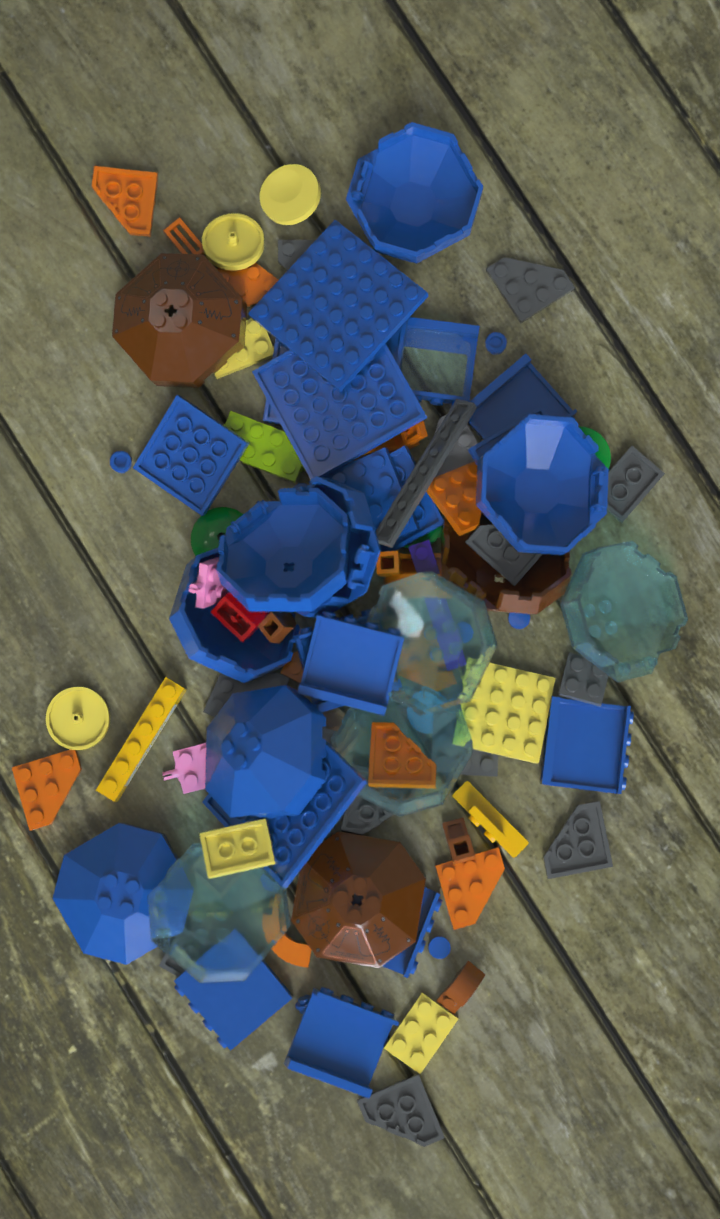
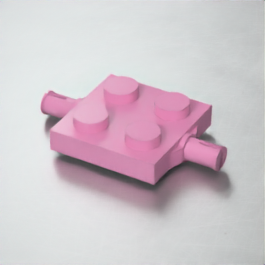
M219 557L202 562L199 565L197 582L189 586L191 587L189 591L196 593L195 607L204 609L219 603L227 593V589L220 583L216 571Z
M206 743L173 751L175 769L162 772L163 776H165L163 777L164 781L177 778L181 783L183 794L205 789Z

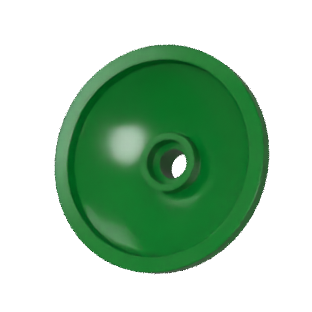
M218 507L207 511L205 516H200L191 532V547L194 555L196 556L218 548V536L220 534L226 535V528L231 525L232 521L235 522L240 518L243 513L229 507Z

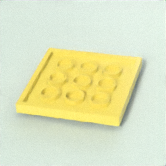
M471 658L467 669L452 745L538 764L555 678Z

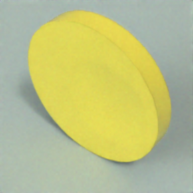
M298 164L284 165L274 170L265 179L260 190V204L263 211L272 221L282 225H293L307 219L317 208L321 197L318 179L311 170Z
M225 214L215 218L205 228L202 235L203 252L209 262L220 269L229 271L242 270L253 265L261 257L264 250V234L260 225L252 218L242 214Z
M71 687L61 691L52 699L46 712V726L50 736L60 746L71 750H86L97 745L105 737L110 725V712L105 700L95 691L84 687Z

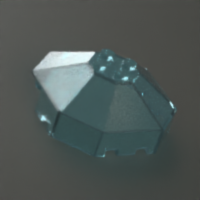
M633 541L599 547L583 553L560 603L572 648L616 682L652 674L658 663L657 660L660 653L676 649L681 638L678 635L680 628L685 626L688 620L677 576L671 571L667 573L660 568L661 563L649 554L643 555L637 550L639 546Z
M421 572L383 585L379 592L381 596L376 606L372 607L367 622L377 623L380 625L379 628L388 630V627L402 630L401 634H405L391 689L393 692L388 693L389 697L402 705L406 704L414 709L413 712L420 716L470 702L498 645L485 601L434 572Z
M407 687L391 691L385 716L357 709L355 712L353 707L349 708L342 719V725L339 730L334 732L331 737L332 747L367 781L369 776L372 722L395 723L400 728V731L407 738H410L436 764V789L369 787L367 782L357 795L399 817L443 805L473 754V741L460 703L453 699L449 701L441 697L440 693L428 687L422 688L423 695Z
M193 843L184 855L168 869L165 878L148 895L151 941L199 983L245 981L290 928L286 888L281 887L263 867L209 879L201 843Z

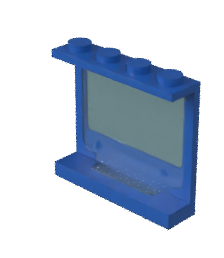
M415 317L408 318L401 371L419 403L422 400L430 401L432 405L441 406L443 403L453 405L456 399L470 401L480 326Z

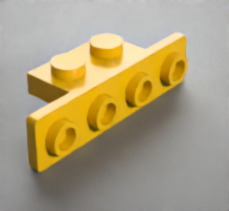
M466 781L452 795L470 814L468 819L476 827L481 825L486 830L483 834L492 843L496 840L513 858L529 844L469 781Z

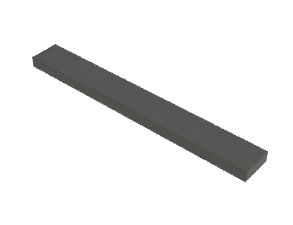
M460 399L455 400L377 528L376 535L379 544L388 547L394 546L477 408L475 403Z

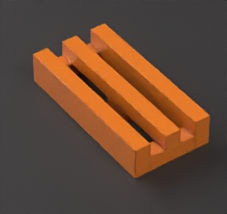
M178 218L163 230L181 254L188 253L170 233L172 230L192 254H204L202 243L181 218ZM178 225L182 227L200 250L196 251L178 230Z

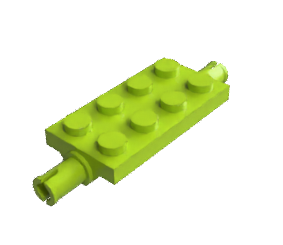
M230 411L224 426L249 442L239 461L296 483L300 472L303 473L306 470L286 433Z

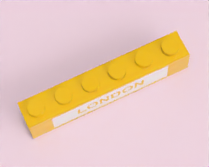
M165 677L96 791L114 802L119 801L187 689Z

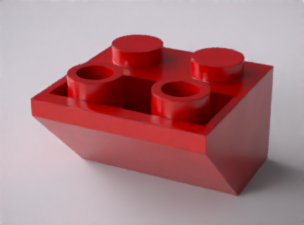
M230 592L211 610V613L241 642L249 639L258 629L259 624L271 612L248 611Z

